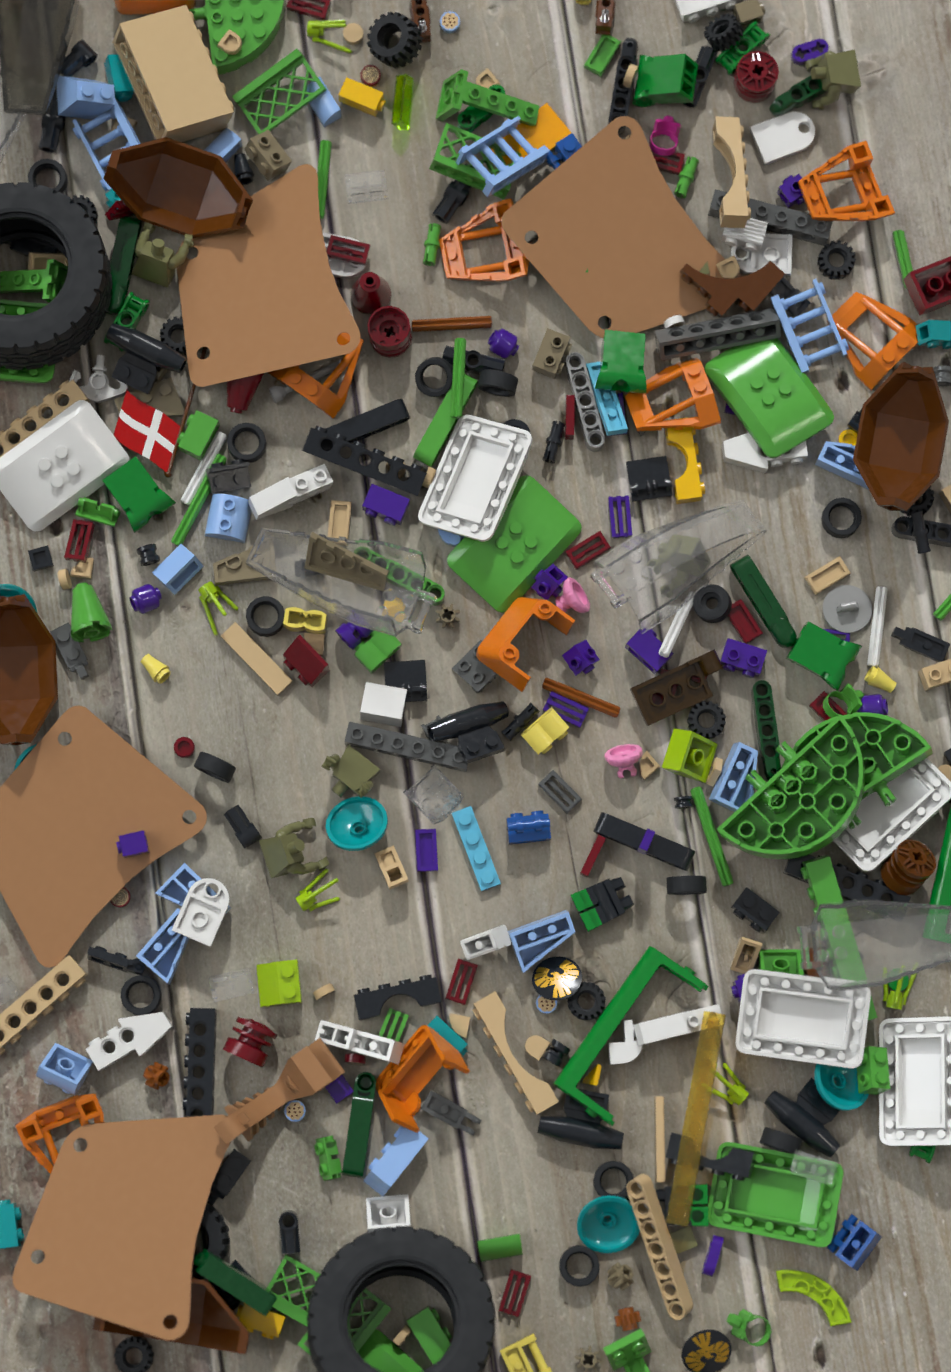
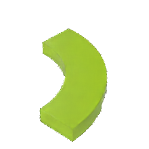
M776 1270L780 1292H798L812 1298L824 1310L830 1326L852 1323L844 1301L824 1280L799 1270Z

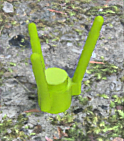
M346 20L308 21L307 36L312 37V42H320L347 53L352 52L348 48L320 38V36H324L325 28L346 27Z
M208 582L199 588L198 591L201 594L199 599L204 606L211 629L216 636L218 632L207 601L208 603L214 602L223 616H226L227 613L218 601L219 595L234 610L237 611L238 607L221 591L219 586H215L213 582Z
M327 868L306 888L299 891L300 895L295 897L303 911L309 909L311 912L316 908L340 900L339 897H335L314 904L317 901L315 896L339 881L338 878H335L312 893L310 889L329 871Z
M919 965L915 966L904 994L901 993L905 967H901L896 991H890V995L888 993L887 970L883 969V1001H886L885 1007L902 1010L903 1005H906V1000L917 975Z
M723 1063V1067L736 1084L732 1085L715 1069L710 1068V1072L729 1088L727 1091L729 1096L703 1083L699 1084L700 1087L725 1099L731 1105L736 1103L739 1106L749 1095V1092L745 1090L746 1086L740 1082L726 1063Z

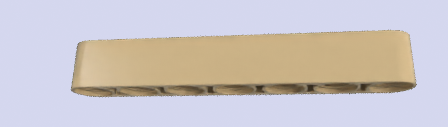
M639 1174L627 1184V1193L667 1312L672 1319L681 1320L693 1309V1301L652 1180L646 1174Z

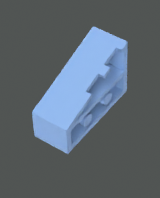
M826 441L815 465L868 489L853 461L855 445Z
M741 742L733 743L722 772L709 797L710 801L735 812L754 795L753 786L745 778L749 774L754 779L750 772L756 770L757 750Z
M184 863L159 888L156 894L182 906L191 886L201 880V878ZM209 886L207 887L208 895L214 896L217 894Z
M179 908L175 910L136 955L169 985L189 941L188 937L172 931L180 912Z
M567 910L508 931L516 958L523 973L576 932Z
M401 1126L393 1135L396 1137V1140L392 1144L388 1142L381 1150L384 1155L380 1160L375 1158L368 1168L371 1171L363 1181L381 1196H384L429 1139L420 1131L416 1133Z

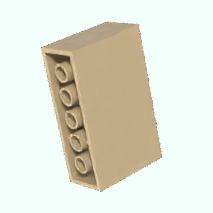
M186 5L119 24L113 44L155 140L168 137L184 142L224 130L227 127L234 113L233 103L227 98L225 85L219 80L217 67L212 64L209 49L204 46L201 31L196 28L194 16Z

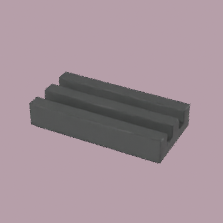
M554 770L538 784L566 814L582 800ZM552 776L576 799L574 802L550 779ZM546 782L570 805L569 807H566L545 785Z

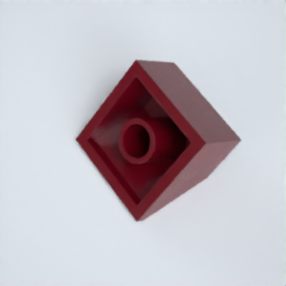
M301 635L292 642L283 654L285 659L283 663L289 670L295 669L299 673L297 678L305 686L309 684L313 687L330 671L328 663Z

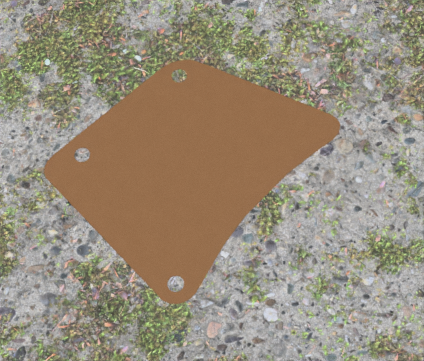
M628 116L615 118L504 212L502 216V228L508 237L592 333L603 338L605 330L638 333L664 324L672 316L681 315L684 317L707 309L708 307L705 304L710 298L701 296L696 291L697 287L693 283L688 284L681 278L682 274L680 271L686 263L700 271L708 261L710 274L707 275L723 278L716 264L726 259L705 239L675 199L657 166L641 126L636 120ZM622 126L630 128V138L621 139L618 135L619 128ZM528 231H535L537 233L538 241L536 243L529 244L526 242L525 234ZM608 316L612 323L610 328H600L598 325L599 318Z
M303 164L251 195L253 203L248 212L244 228L193 238V247L198 249L197 257L194 259L186 257L184 263L177 267L190 380L196 386H210L351 353L358 346L361 337L360 330L338 290L329 266L320 223L318 175L312 165ZM348 333L350 335L349 343L340 345L337 342L338 335ZM201 347H207L210 350V355L206 359H199L197 356V351Z
M73 706L63 713L0 787V892L38 962L47 968L57 966L66 957L71 947L92 919L134 876L157 858L198 834L204 828L207 820V814L202 804L83 706ZM60 733H70L72 741L69 745L63 746L58 742ZM187 810H192L196 814V820L192 824H187L182 819L183 813ZM145 831L149 853L124 858L122 853H118L116 842L120 841L119 836Z
M227 1115L94 1123L80 1126L71 1132L61 1146L12 1276L15 1289L18 1292L167 1341L181 1337L187 1330L190 1321L191 1270L196 1237L212 1183L231 1143L225 1144L214 1126L225 1119ZM79 1138L87 1141V1148L83 1152H77L73 1147L75 1140ZM35 1250H42L45 1253V1259L40 1264H35L31 1260V1254ZM167 1315H174L177 1318L178 1322L174 1329L164 1327L163 1320Z

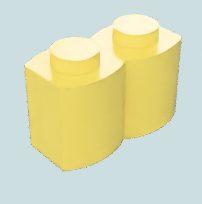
M290 607L285 609L283 624L286 629L294 632L305 630L313 634L326 633L327 615L318 610L306 612L297 607Z
M551 707L521 733V736L537 754L541 752L545 754L552 748L551 743L554 740H561L568 734L567 729L569 726Z

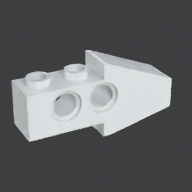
M750 433L728 439L722 443L724 462L762 473L767 472L769 464H771V467L782 466L786 462H791L792 465L801 464L808 456L806 441L791 449L790 454H783L777 458L763 457L760 454L761 448Z
M323 464L292 478L287 477L249 497L248 504L256 520L291 508L293 504L329 490L333 480L326 465Z
M716 1004L638 1023L633 1026L639 1046L724 1025L720 1006Z
M164 1012L120 1018L118 1021L122 1026L121 1028L115 1026L106 1032L108 1036L103 1039L97 1037L88 1043L90 1047L86 1048V1051L97 1070L102 1071L135 1050L139 1056L145 1055L173 1026ZM127 1030H131L134 1033V1038L131 1042H125L123 1039V1034ZM109 1041H113L116 1045L113 1053H107L105 1050V1045Z
M320 1020L315 1041L321 1038L325 1044L399 1064L405 1045L395 1040Z

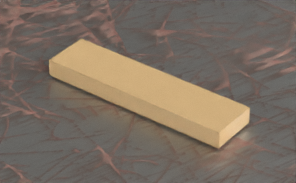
M236 622L221 635V638L277 696L293 682Z
M654 1096L655 1182H664V1097Z

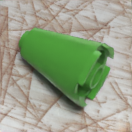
M88 583L77 584L72 591L71 638L77 642H84L83 639L90 638V641L94 642L109 636L112 625L93 586Z

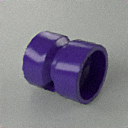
M357 611L348 618L347 624L342 623L335 630L337 635L352 650L361 643L362 637L367 638L374 631L368 621Z

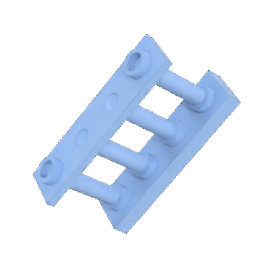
M116 98L115 105L86 124L81 125L76 119L72 120L75 126L73 131L78 139H82L102 177L100 183L105 191L112 189L103 179L105 174L104 167L107 166L111 154L99 160L95 150L121 135L122 137L126 136L128 140L123 148L141 144ZM111 118L117 119L119 125L115 130L92 143L89 141L86 135L88 131Z
M519 116L512 120L507 119L501 127L470 146H463L458 152L457 165L468 160L486 180V185L482 192L487 198L544 163L550 152L545 145L539 149L533 148L516 129L521 119ZM510 134L528 155L524 158L519 157L503 137ZM496 142L514 164L510 167L506 166L489 146ZM482 151L500 171L499 174H491L474 155Z
M817 279L812 280L814 288L785 300L784 298L780 299L779 295L771 297L773 308L778 315L790 349L802 373H808L809 366L813 362L840 351L844 358L847 356V350H849L846 339H841L823 296V294H826L822 282L818 283ZM813 296H818L821 307L794 318L787 317L785 310L789 306ZM820 315H826L829 322L828 326L802 337L795 336L793 329L796 328V325ZM833 332L837 344L809 356L807 354L803 355L801 348L804 347V344Z

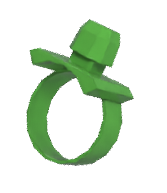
M848 683L840 692L833 691L824 698L823 709L830 718L839 715L830 708L828 703V697L833 696L844 700L847 704V715L853 714L862 706L861 699L864 694L860 690H854Z
M744 1309L738 1315L734 1313L728 1315L727 1323L733 1327L731 1334L741 1340L743 1339L748 1344L762 1346L770 1338L771 1325L764 1317L753 1315ZM762 1318L766 1325L765 1335L758 1342L750 1343L746 1337V1326L754 1319Z

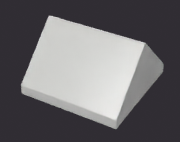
M366 682L360 710V720L401 727L407 689Z
M408 1194L366 1198L368 1232H374V1230L385 1227H411Z

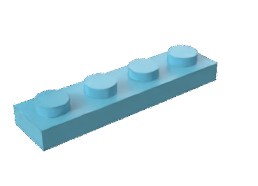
M601 361L587 363L586 368L594 398L607 436L627 433L628 427L616 391L595 389Z
M469 806L453 812L452 817L481 892L500 885L501 882L472 807Z

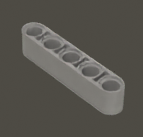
M572 352L566 359L567 376L572 395H575V406L586 447L592 452H598L603 448L605 442L601 420L584 357L578 352ZM571 360H578L580 366L572 367L569 362ZM577 379H582L585 381V385L579 387L574 382ZM586 398L591 403L588 406H583L579 401ZM591 417L596 423L591 426L585 423L586 418ZM592 437H598L601 443L598 445H593L590 442V439Z

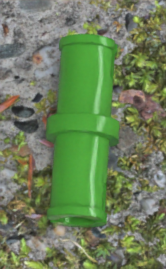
M687 157L683 171L678 176L679 182L674 191L675 196L686 198L689 186L695 179L694 173L699 164L697 158Z
M430 223L427 240L424 242V247L426 248L423 264L431 266L432 263V266H435L437 249L440 248L439 236L442 226L433 223L432 226Z

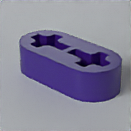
M815 39L799 44L793 48L791 60L796 65H804L807 60L814 59L828 52L829 45L824 39ZM817 45H819L820 48H823L822 53H820L818 50H813L816 49ZM798 51H800L801 54H804L803 59H801L800 56L796 57Z
M712 1236L702 1274L713 1276L722 1248L723 1237Z

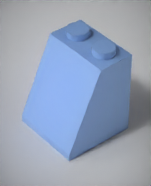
M56 76L59 116L93 120L115 105L114 85L90 79Z

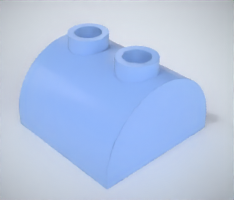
M213 494L204 535L245 543L252 511L248 504V499L229 494Z
M55 1043L40 1064L36 1077L42 1079L46 1084L61 1088L67 1094L76 1095L86 1079L93 1061Z

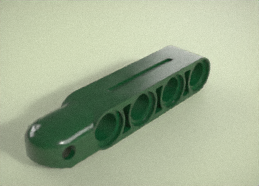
M809 76L793 85L787 92L776 97L769 110L773 116L778 117L793 109L802 107L828 91L822 88L821 79H812ZM815 84L818 89L812 90L809 85ZM792 94L800 95L801 99H794Z
M122 217L118 224L110 263L113 285L112 292L110 293L111 302L107 313L112 315L119 314L129 289L136 256V244L142 225V220L136 218Z
M747 554L730 564L732 573L775 642L782 648L792 647L797 640V634L751 557Z
M760 680L752 687L751 697L759 754L763 761L764 775L769 781L781 769L780 754L776 751L780 744L772 688L767 681ZM756 687H765L766 695H759L756 692ZM759 707H767L769 709V715H761L759 713ZM765 726L772 730V735L769 737L762 734V728ZM765 748H773L775 756L768 757L765 754Z
M369 1072L360 1073L355 1080L342 1169L343 1176L363 1178L376 1089V1079Z

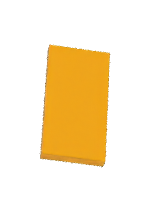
M548 103L539 108L535 126L520 123L516 127L533 148L539 149L545 145L551 151L555 149V143L572 133ZM510 134L503 137L514 151L521 153L520 157L524 158L528 155ZM507 155L502 156L506 165L513 163Z

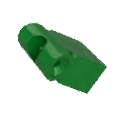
M686 54L654 56V58L640 55L633 105L649 107L656 103H693L698 64Z
M605 330L601 347L600 372L595 389L646 394L647 384L643 370L646 334Z
M136 456L102 480L126 513L134 533L148 524L153 515L163 513L176 504L170 496L157 486Z
M808 621L803 626L786 659L821 677L829 686L838 691L845 679L846 666L850 662L855 661L862 646L843 641Z

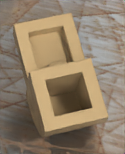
M394 845L374 853L389 889L409 882Z

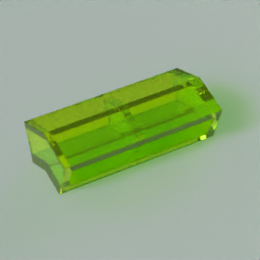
M407 74L396 75L392 124L400 130H409L414 78Z

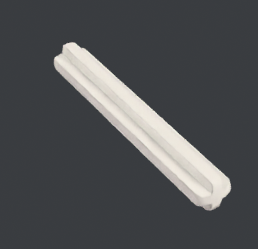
M220 431L216 432L181 498V502L185 505L190 506L206 476V469L210 468L226 441V434Z
M878 586L875 593L867 665L870 667H878L880 660L888 591L887 587Z
M687 590L658 652L660 656L664 658L669 657L693 605L695 591Z

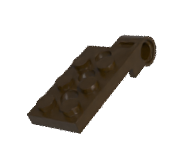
M714 649L630 688L646 725H652L712 697L713 694L705 677L723 669V666ZM691 676H697L700 679L698 687L690 685L689 679ZM676 684L681 687L682 692L679 696H674L671 693L672 685ZM654 693L662 695L663 702L660 705L653 703L652 696Z

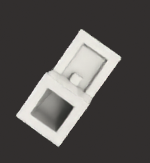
M632 1020L623 1021L624 1042L608 1043L610 1065L628 1063L634 1060L642 1049V1045L638 1046V1042L634 1041L636 1034L633 1026L635 1024L632 1023Z

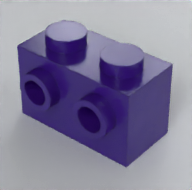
M371 484L362 508L365 514L372 518L379 516L389 525H401L410 505V499Z
M642 626L626 643L625 648L656 675L672 658L674 653L671 651L668 658L660 656L658 652L663 642L656 638L657 634L648 627L646 629Z
M727 638L720 662L724 670L730 672L738 670L743 672V676L749 678L758 677L761 673L767 650Z

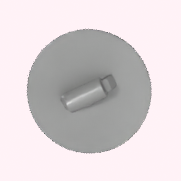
M842 585L831 590L825 597L823 615L827 623L835 630L853 633L867 625L872 615V605L864 591L855 586Z

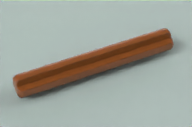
M491 316L421 319L412 320L411 324L413 332L491 328L492 318Z
M545 678L542 684L543 689L552 691L615 718L619 715L621 709L619 706L550 678Z

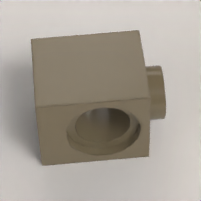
M746 0L734 4L733 14L742 28H746L754 21L762 22L765 8L763 3H759L758 0Z

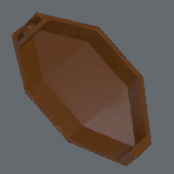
M168 137L112 151L103 178L139 220L182 235L189 234L193 238L244 228L248 212L253 203L251 196L221 156Z
M903 361L862 406L853 461L877 505L889 511H907L940 475L949 419L933 367L912 366Z
M25 594L12 597L0 596V743L17 746L32 743L58 699L56 643Z
M191 1278L190 1321L188 1328L181 1337L168 1341L246 1355L250 1337L248 1329L209 1281ZM167 1315L163 1320L164 1327L174 1329L178 1322L177 1318L174 1315ZM97 1317L94 1320L93 1330L167 1341Z

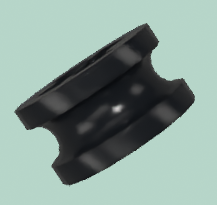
M692 796L675 797V809L693 807V804L690 802Z

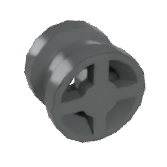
M951 366L934 367L933 370L938 386H951Z

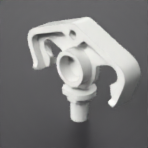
M97 355L96 365L92 367V371L96 372L90 376L88 385L80 387L87 398L96 403L126 394V390H128V385L118 381L121 385L119 389L109 387V379L104 374V372H107V368L104 366L105 356ZM74 370L69 381L73 379L77 383L81 379V374Z

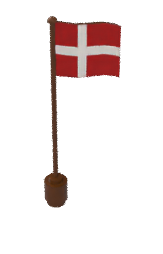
M203 347L200 359H204L207 347ZM192 384L180 426L163 412L138 400L126 390L113 435L123 446L157 465L164 471V475L167 478L172 476L170 473L179 445L177 440L183 432L196 385Z

